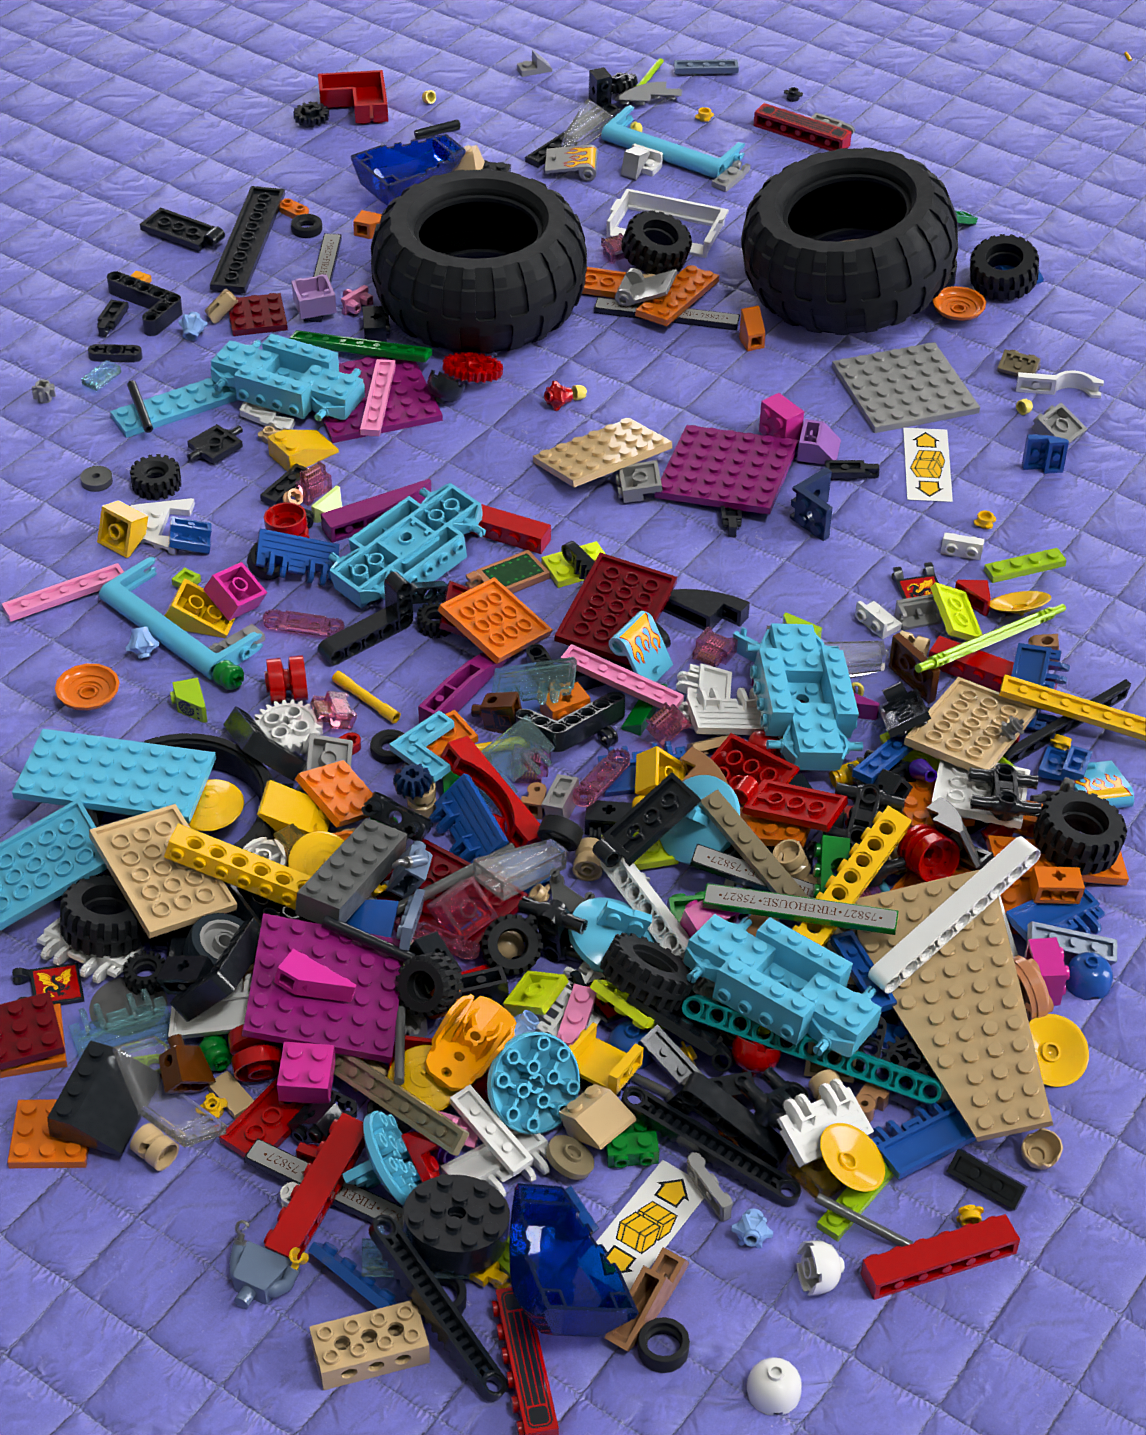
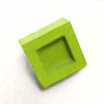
M183 568L172 578V585L178 588L184 578L196 585L201 582V575L187 568Z

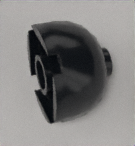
M431 370L427 381V388L435 396V401L444 404L445 401L453 402L461 397L466 387L465 383L461 386L458 383L459 380L441 372L436 375L434 374L435 370Z

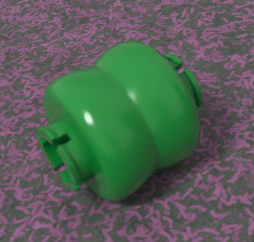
M223 660L215 665L213 680L227 690H234L242 685L244 671L240 666L234 665L231 661Z
M220 1035L205 1037L199 1047L211 1071L225 1070L230 1065L233 1057L225 1038Z

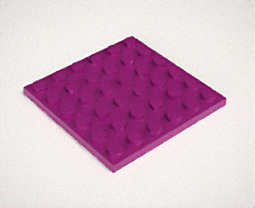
M375 356L339 363V372L351 374L355 368L360 369L361 374L358 378L363 379L365 397L346 420H340L331 416L323 417L322 421L332 443L367 436L360 434V428L377 359L395 360L396 365L381 433L443 421V415L433 395L429 392L427 383L416 361Z
M686 425L661 477L662 491L655 492V498L714 507L725 506V508L730 507L735 510L739 509L770 515L798 449V440Z
M263 913L242 1036L283 1044L284 1042L334 1045L335 1053L390 1063L394 1047L396 1017L399 1005L398 996H400L399 991L396 992L395 986H398V982L395 980L396 976L400 975L398 970L403 966L404 962L323 927L322 924ZM374 935L396 946H400V940ZM295 949L356 984L353 1000L345 1002L294 995L274 983L277 968L291 950Z

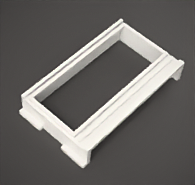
M626 189L621 199H616L610 209L612 214L607 220L606 238L612 239V237L617 238L618 236L621 240L623 239L626 229L620 228L618 225L628 209L639 212H649L652 210L659 213L661 211L665 212L664 214L674 216L673 218L712 226L704 240V245L692 243L689 255L707 258L710 248L725 224V218L729 213V209Z

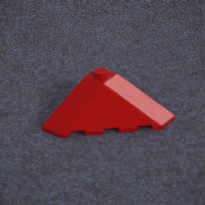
M732 733L729 734L710 758L720 768L728 785L733 790L745 775L755 778L758 786L763 779L789 784L800 770L798 766Z

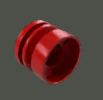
M280 503L270 507L265 512L264 524L266 530L309 538L306 511L301 505Z
M918 824L911 827L898 844L897 854L898 857L904 858L906 863L904 866L927 882L950 877L958 867L960 851L957 844L927 824Z

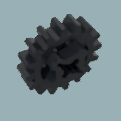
M619 72L613 75L612 93L621 94L633 88V86H637L636 74Z
M309 101V104L297 105L293 112L295 122L299 123V125L305 124V127L320 126L321 123L325 124L330 117L328 106Z
M905 1034L903 1040L896 1036L894 1044L888 1041V1049H882V1057L880 1058L882 1060L927 1076L928 1072H933L925 1058H922L923 1054L917 1053H921L914 1040L909 1039L908 1034ZM882 1067L883 1074H888L889 1078V1071ZM902 1076L900 1083L906 1082L907 1087H910L913 1080L909 1076Z

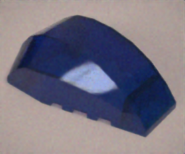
M443 134L426 137V141L410 140L411 143L402 145L401 142H397L391 147H387L386 144L351 155V161L360 184L378 200L388 205L393 199L401 196L402 191L406 188L419 184L429 177L453 172L464 157L466 149L449 135Z
M518 1183L514 1189L509 1239L510 1277L512 1291L531 1324L539 1332L547 1335L600 1337L635 1319L639 1312L620 1269L616 1263L611 1264L606 1257L608 1252L603 1244L598 1245L592 1237L594 1231L588 1223L583 1224L578 1217L581 1212L563 1186Z

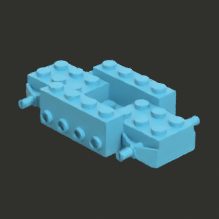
M270 334L263 343L256 339L251 345H244L229 340L211 360L212 381L216 383L213 386L216 391L218 390L219 392L224 386L233 387L236 390L237 400L304 419L313 410L317 412L314 418L317 421L319 420V422L324 416L346 420L365 397L363 379L358 378L361 374L360 369L355 368L351 374L339 372L338 352L276 334Z
M452 483L446 484L432 492L423 487L419 492L425 498L422 504L408 496L349 538L351 550L349 554L339 557L332 552L329 555V560L335 563L330 568L334 588L357 606L363 608L371 601L380 598L385 600L384 581L391 572H398L409 583L437 580L467 558L464 534L472 531L480 537L485 535L486 530L478 525L483 516L481 503Z
M771 623L770 629H767L761 643H746V652H758L754 666L750 668V677L754 679L753 692L758 698L757 710L761 712L760 725L764 727L766 736H783L780 740H767V749H779L786 761L798 766L800 770L826 771L840 770L846 754H849L850 751H863V742H850L847 740V738H851L853 730L857 728L859 712L844 652L839 650V646L824 645V642L814 632L813 625Z
M714 914L689 939L683 960L684 964L692 969L687 974V980L695 983L701 976L715 982L712 996L714 999L794 1045H797L808 1033L811 1038L818 1041V1044L813 1047V1052L815 1054L818 1052V1056H821L826 1049H831L845 1057H851L878 1026L882 1007L871 1001V998L876 994V989L868 986L861 994L847 988L853 963L771 917L759 927L755 937L746 931L752 925L750 918L744 917L739 924H736Z

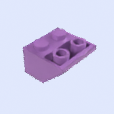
M804 419L797 461L825 465L826 460H837L841 439L824 421Z

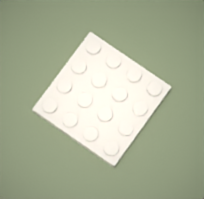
M940 759L931 803L941 797L952 804L962 818H971L985 823L1021 829L1024 815L1013 817L1010 821H1001L990 811L970 809L972 794L991 797L990 786L981 782H969L968 770L956 767ZM1014 767L1018 773L1030 775V770ZM1018 788L1021 801H1026L1028 788Z

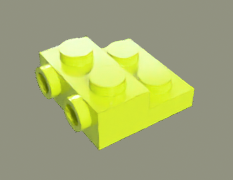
M527 970L503 1002V1005L513 1017L522 1014L524 1010H529L534 1014L545 1015L569 981L564 974Z

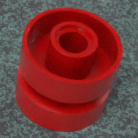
M303 655L290 656L288 658V669H284L281 658L266 659L267 671H264L266 692H270L271 704H274V701L282 703L283 700H286L287 690L291 691L294 702L308 700Z
M244 1024L235 1027L228 1033L230 1053L233 1055L231 1060L233 1073L237 1080L259 1082L279 1075L283 1051L280 1048L282 1043L242 1036Z

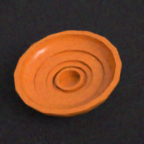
M960 286L944 288L932 301L939 314L958 321L977 318L986 307V301L979 292Z
M86 663L74 666L63 672L56 681L55 692L57 698L67 707L75 710L89 711L108 704L117 694L120 682L117 674L111 668L101 664Z

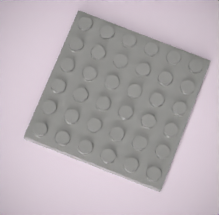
M935 342L832 361L833 370L874 433L980 412V406Z

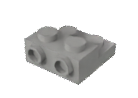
M1062 403L1055 407L1053 405L1050 406L1044 415L1040 413L1033 420L1034 425L1031 427L1038 435H1050L1068 439L1069 444L1087 431V428Z
M657 460L629 465L619 469V474H616L617 486H621L618 487L619 499L623 498L624 503L644 500L643 494L662 491Z
M309 734L306 741H302L301 754H305L304 760L307 762L301 772L342 760L351 767L353 741Z

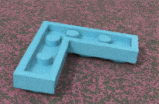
M439 710L389 744L390 751L409 765L412 762L414 765L421 763L423 768H428L432 782L435 783L451 772L450 764L426 748V746L455 727L454 720Z

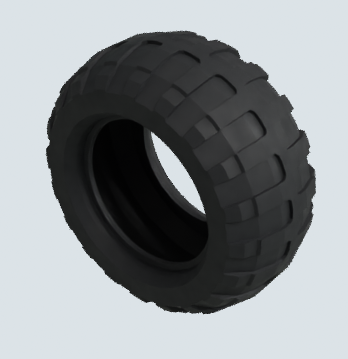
M840 148L834 151L816 153L808 156V158L787 165L779 174L768 178L749 203L741 235L745 273L762 305L773 314H777L778 317L789 325L802 326L807 331L814 333L826 332L835 333V335L878 331V329L889 325L900 324L906 321V318L910 315L920 313L945 288L958 253L957 215L944 183L917 160H909L903 154L875 148Z
M492 169L456 170L451 173L438 174L425 179L419 184H414L403 190L401 196L393 199L382 213L380 223L376 225L371 243L372 281L385 313L407 335L420 338L426 345L436 348L441 347L452 352L489 354L503 350L518 349L530 342L540 341L547 337L549 332L561 327L569 318L574 306L578 305L585 286L587 248L579 217L577 214H574L572 208L557 191L548 189L546 184L538 180L529 179L514 172L495 171Z

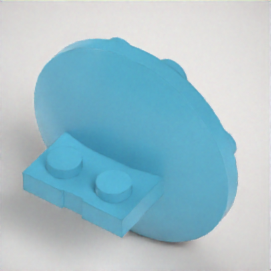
M698 775L683 781L700 799L705 798L718 789L740 815L738 798L734 790L723 780L711 775ZM699 805L695 806L660 838L663 848L670 856L672 855L676 860L689 865L697 844L720 852H724L731 845Z
M594 898L582 902L572 915L588 921L586 930L581 935L568 929L570 943L578 955L589 964L593 971L602 973L604 970L600 969L601 961L616 934L626 933L630 935V933H633L639 938L644 936L653 943L656 941L648 930L652 923V915L636 909L633 910L630 905L611 898Z
M536 1031L519 1034L507 1041L503 1050L492 1061L487 1079L488 1098L494 1113L505 1126L524 1134L545 1133L561 1124L562 1120L559 1112L569 1102L578 1097L580 1090L579 1068L571 1049L558 1037Z
M373 1111L365 1116L363 1122L364 1141L369 1160L344 1172L342 1175L347 1184H356L357 1187L362 1186L370 1189L382 1183L384 1188L404 1206L411 1191L423 1182L401 1137L403 1134L397 1127L395 1118L391 1114L385 1115L381 1111Z

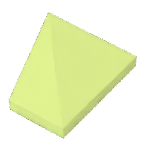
M335 486L311 506L315 523L321 522L322 513L342 507L339 486Z

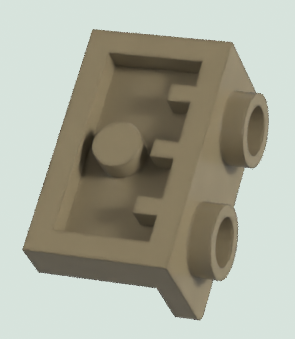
M1005 349L998 365V372L1018 377V372L1036 374L1037 370L1040 369L1041 358L1031 354H1022L1016 350Z

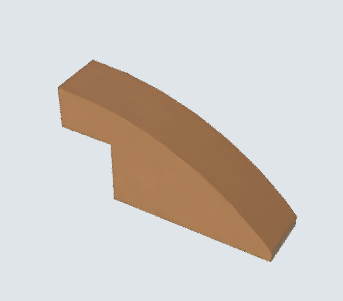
M690 747L680 758L686 774H688L682 782L698 775H711L727 783L720 768L701 751Z
M663 1247L651 1269L643 1265L604 1338L629 1352L638 1342L641 1328L648 1321L656 1318L663 1309L690 1263Z

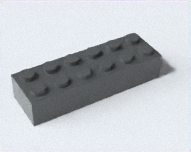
M366 818L297 892L295 914L318 924H322L326 915L346 923L392 871V864L405 852L407 833Z

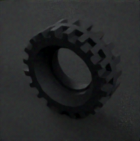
M626 933L616 934L601 961L600 969L604 970L603 975L610 978L609 982L611 984L619 986L621 992L629 993L634 1000L639 999L645 1005H654L659 1010L665 1008L671 1012L673 1009L679 1011L684 1000L688 998L695 983L687 980V974L692 970L684 964L683 958L671 953L672 950L669 948L665 949L659 946L660 943L656 941L654 943L648 941L644 936L639 938L633 933H630V935Z

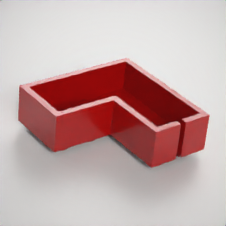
M383 70L318 73L320 104L323 103L324 106H328V109L353 106L355 123L366 124L370 123V121L376 123L388 122V103Z

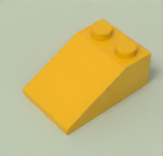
M283 429L267 437L269 456L286 471L296 463L308 467L339 452V449L317 430Z
M184 578L164 616L184 631L226 638L235 618L228 621L204 592V588Z
M272 780L267 781L257 815L292 845L308 833L316 831L328 832L331 821L309 795Z

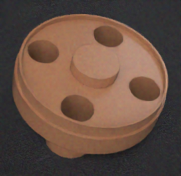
M1019 955L1013 956L1028 1021L1030 1022L1034 1018L1048 1015V1013L1054 1010V1005L1037 962L1032 958L1026 959Z

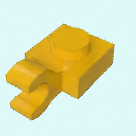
M498 1261L484 1270L464 1274L465 1277L483 1287L488 1282L492 1283L496 1289L511 1286L507 1282L509 1276L499 1271L500 1265Z

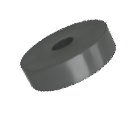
M104 466L88 467L80 475L82 487L92 492L103 491L109 488L113 482L112 472Z

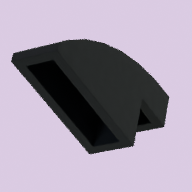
M673 589L663 612L710 632L722 619L740 627L749 618L750 602L735 596L709 590Z

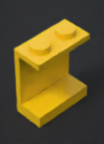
M592 1022L587 1029L581 1031L577 1041L568 1047L576 1058L581 1078L592 1084L595 1083L608 1088L617 1095L642 1065L644 1047L635 1043L626 1053L596 1038L597 1024Z

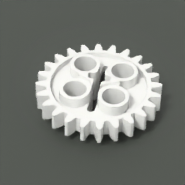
M294 699L290 703L283 700L282 704L274 701L273 707L267 704L266 710L260 709V715H254L255 722L268 738L292 752L296 751L299 755L301 754L302 741H306L309 734H323L321 714L317 713L316 708L311 709L310 704L303 706V701L298 702V704H295Z

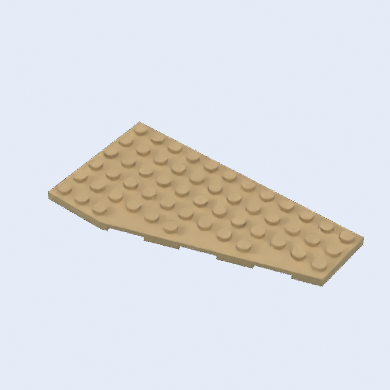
M979 870L859 898L855 903L856 905L899 911L895 935L857 930L859 941L873 964L875 965ZM997 897L899 987L891 992L897 1001V1004L893 1006V1010L918 1046L940 1084L948 1093L977 1142L1054 1126L999 897Z

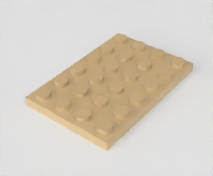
M624 418L618 423L606 425L603 429L591 431L582 437H575L572 441L557 444L556 447L549 450H542L539 454L533 455V462L572 487H577L672 449V441L631 418Z
M957 677L928 711L931 717L928 723L920 728L914 727L905 737L904 745L968 771L970 767L990 770L1015 741L1006 736H1001V722H1010L1009 716L1012 715L1019 720H1024V730L1035 717L1038 708L999 696V692ZM1018 732L1015 734L1016 739L1020 735Z
M176 804L89 830L91 841L148 938L195 924L199 918L213 913L225 914L237 909V902L224 881L164 858L168 842L178 823L189 827Z

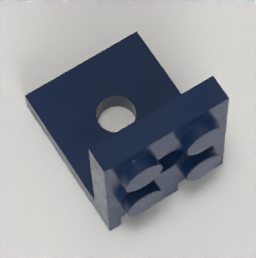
M826 467L792 487V490L796 492V497L791 499V506L795 508V512L790 514V518L822 541L827 540L830 536L833 509L832 506L827 504L832 471Z

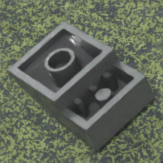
M939 797L926 807L937 831L957 844L961 861L975 868L979 867L978 853L961 816L952 804Z

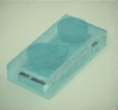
M105 360L81 378L82 385L97 391L121 373V366Z

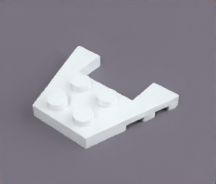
M243 402L240 408L241 417L264 426H272L276 430H292L295 425L294 418L280 417V412L247 402Z
M194 499L131 505L130 507L148 516L146 535L140 543L144 544L146 542L152 544L155 549L161 550L163 548L168 550L169 554L176 555L178 549L170 548L169 536H163L162 533L170 514L191 516L195 505Z

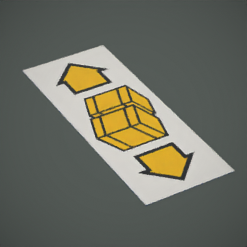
M903 428L907 500L953 502L947 430Z
M662 1160L577 1266L627 1296L643 1265L648 1268L651 1267L663 1247L666 1248L704 1199L703 1195L687 1173Z

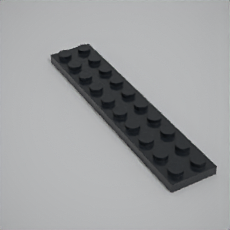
M250 187L210 282V290L222 292L224 289H227L230 292L246 293L278 214L279 205L284 199L285 189Z

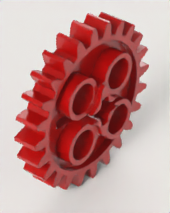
M460 352V354H449L443 359L442 368L445 374H448L449 377L454 376V379L460 378L461 381L468 380L469 383L481 381L486 383V381H497L503 375V364H501V361H497V358H491V356H485V354Z

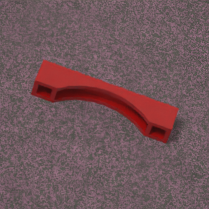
M469 736L448 742L440 757L450 764L451 771L459 776L463 773L470 775L474 784L494 802L502 817L506 818L504 823L509 843L515 846L517 852L539 848L543 842L537 834L540 823Z

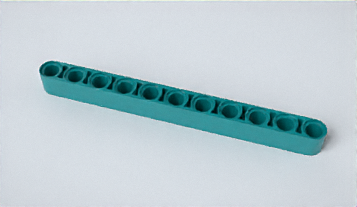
M695 994L684 1000L682 1004L683 1013L690 1019L930 1104L935 1103L942 1095L943 1087L936 1078L857 1050L851 1057L841 1055L842 1059L838 1063L830 1060L829 1052L833 1051L831 1049H826L821 1056H818V1052L817 1054H810L806 1051V1043L813 1042L817 1045L818 1041L811 1038L808 1033L797 1045L793 1044L792 1046L785 1045L782 1037L772 1031L769 1037H762L759 1034L760 1024L711 998ZM691 1000H696L700 1004L701 1008L698 1013L691 1011L689 1007ZM715 1008L723 1012L724 1018L722 1021L714 1019L712 1012ZM737 1017L745 1018L747 1021L746 1029H740L736 1026L735 1021ZM853 1060H863L865 1070L857 1071L853 1067ZM880 1067L886 1068L889 1071V1078L885 1080L880 1079L876 1074V1070ZM902 1076L911 1077L913 1080L911 1088H905L901 1085L900 1078ZM929 1084L934 1085L938 1091L937 1095L933 1097L926 1095L924 1087Z

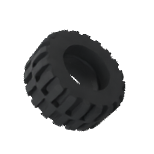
M651 210L633 216L627 225L621 242L625 258L628 259L631 265H634L636 269L644 271L645 274L657 275L675 269L677 272L680 271L685 265L691 250L692 237L687 227L682 225L679 219L673 218L674 216L664 214L665 212L660 211L658 213Z
M1000 234V236L994 235L988 240L984 239L971 253V284L977 292L984 297L988 296L991 300L998 299V301H1004L1008 299L1011 301L1014 298L1019 299L1024 294H1028L1037 284L1039 276L1038 251L1028 240L1025 241L1023 237L1019 236L1018 238L1012 234L1010 236H1005V234ZM998 265H1010L1015 268L1010 270H998L994 267Z
M1069 789L1065 792L1059 791L1049 796L1043 803L1040 816L1037 818L1033 828V838L1035 844L1038 845L1037 848L1040 850V853L1045 854V858L1049 862H1054L1057 867H1079L1081 875H1087L1090 872L1091 874H1097L1109 869L1116 862L1127 837V826L1122 814H1118V809L1114 805L1111 806L1105 798L1101 799L1097 794H1088L1084 790L1077 792L1074 789Z
M102 874L100 877L94 875L89 876V879H80L76 884L73 883L62 895L60 903V933L69 946L71 945L74 950L82 951L83 954L88 956L92 954L98 958H103V956L114 958L120 954L124 956L132 950H138L149 939L116 881L109 874Z

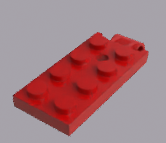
M749 775L743 776L734 788L739 803L745 804L742 809L743 814L825 832L831 829L848 804L847 796L763 779L758 786L756 779Z
M277 1077L219 1136L220 1143L242 1157L247 1154L257 1138L278 1148L292 1133L287 1123L304 1105L297 1102L284 1104L285 1101H279Z

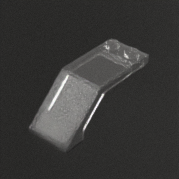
M153 1035L113 1047L116 1061L137 1111L141 1116L183 1147H191L194 1144L212 1140L215 1137L226 1134L227 1125L183 1093H165L159 1056L169 1049V1045Z

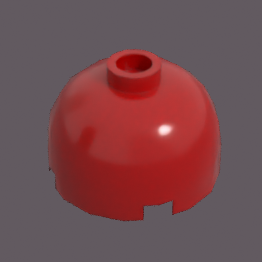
M738 1035L735 1036L732 1046V1056L735 1063L743 1068L742 1073L751 1071L753 1077H756L757 1073L764 1074L763 1072L770 1066L774 1069L782 1053L780 1050Z

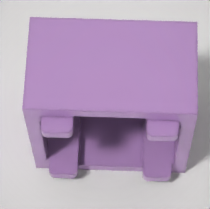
M322 274L316 277L299 278L291 281L293 300L301 319L337 313L335 293L327 275Z

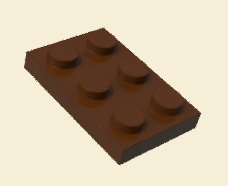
M897 633L892 637L888 667L913 690L917 688L921 697L930 704L936 700L940 669L930 668L920 673L916 672L915 665L926 661L928 658L902 634Z

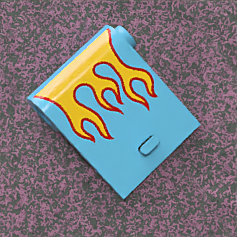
M639 611L609 640L611 651L618 656H627L634 673L654 682L673 665L653 617L645 611Z
M1112 761L1089 762L1084 778L1074 780L1075 791L1084 790L1088 794H1097L1099 798H1105L1111 806L1114 805L1117 809L1133 807L1134 805L1133 789Z

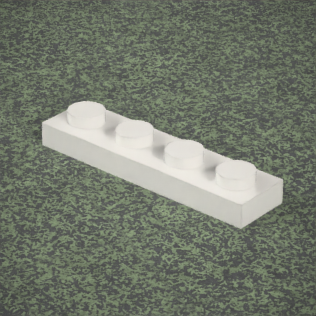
M471 1085L450 1097L449 1103L512 1177L533 1163L534 1158Z

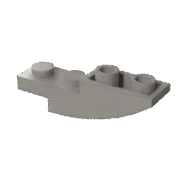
M666 82L646 83L624 91L615 97V101H620V104L628 105L629 102H635V105H645L646 102L650 101V96L651 99L666 97V100H676V97L682 96V89L666 88Z

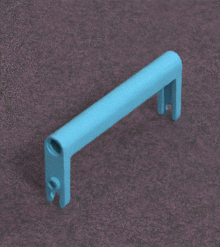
M628 105L604 126L601 134L602 140L628 149L632 148L633 144H637L662 152L663 161L712 178L718 177L730 166L732 167L733 162L741 160L745 154L742 152L739 154L740 150L745 146L744 143L740 142L734 145L721 158H716L627 128L634 119L632 115H628L634 110V107Z
M154 557L143 560L105 583L99 591L101 600L139 628L148 627L154 639L210 680H213V669L220 661L229 660L234 665H238L263 647L261 643H254L252 645L253 642L258 641L262 637L261 633L252 632L221 652L214 653L133 594L131 591L157 575L155 572L157 568L151 567L144 572L146 568L155 563Z

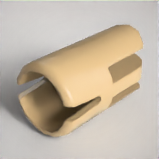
M224 289L205 309V313L216 324L237 304L238 299L236 300V297L229 290Z

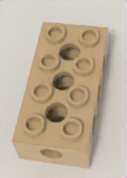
M413 1300L309 1326L311 1345L323 1391L430 1363L429 1343L418 1306L413 1305Z

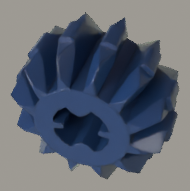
M412 762L409 766L403 764L402 768L396 769L393 778V785H395L397 794L402 795L404 799L411 797L414 800L417 796L423 798L424 794L429 793L432 784V777L428 768H423L421 763L414 765Z

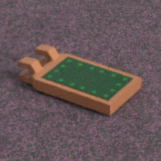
M526 550L466 574L468 582L465 583V586L472 589L495 577L511 593L550 579V572L529 550Z

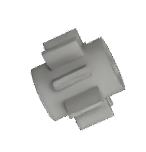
M39 380L35 383V386H32L33 399H38L40 403H49L52 397H56L54 384H50L48 380Z

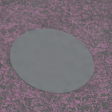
M119 977L107 982L97 990L90 1002L89 1013L94 1025L106 1034L116 1037L136 1036L149 1031L162 1020L167 1009V996L162 987L160 992L154 990V995L151 996L149 992H146V996H141V992L135 995L133 990L130 992L128 986L126 987L124 977Z

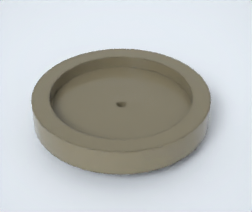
M557 1135L546 1146L547 1159L560 1174L571 1179L582 1180L587 1178L594 1168L593 1156L588 1148L577 1139L566 1135Z

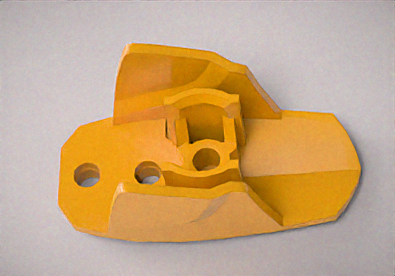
M472 994L462 996L449 1009L434 1034L432 1047L427 1054L424 1065L427 1074L433 1077L434 1082L438 1086L447 1087L450 1089L449 1091H461L468 1085H472L490 1069L492 1061L503 1050L505 1043L514 1037V1029L517 1023L514 1017L503 1006L487 997L479 996L473 1001L474 996ZM445 1071L449 1072L447 1077L443 1076Z

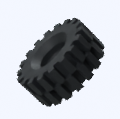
M151 454L148 455V458L141 457L140 461L136 460L134 465L131 466L132 489L142 499L144 497H147V500L155 498V501L160 500L159 498L161 497L167 499L168 495L173 496L175 491L178 492L180 490L179 487L182 485L180 466L177 461L175 462L174 458L169 459L167 455L161 457V454H156V457H152Z

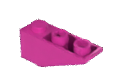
M292 949L279 965L274 980L275 984L294 995L345 1002L353 1000L357 986L348 978L340 976L327 966L319 964L306 954L300 953L295 949Z

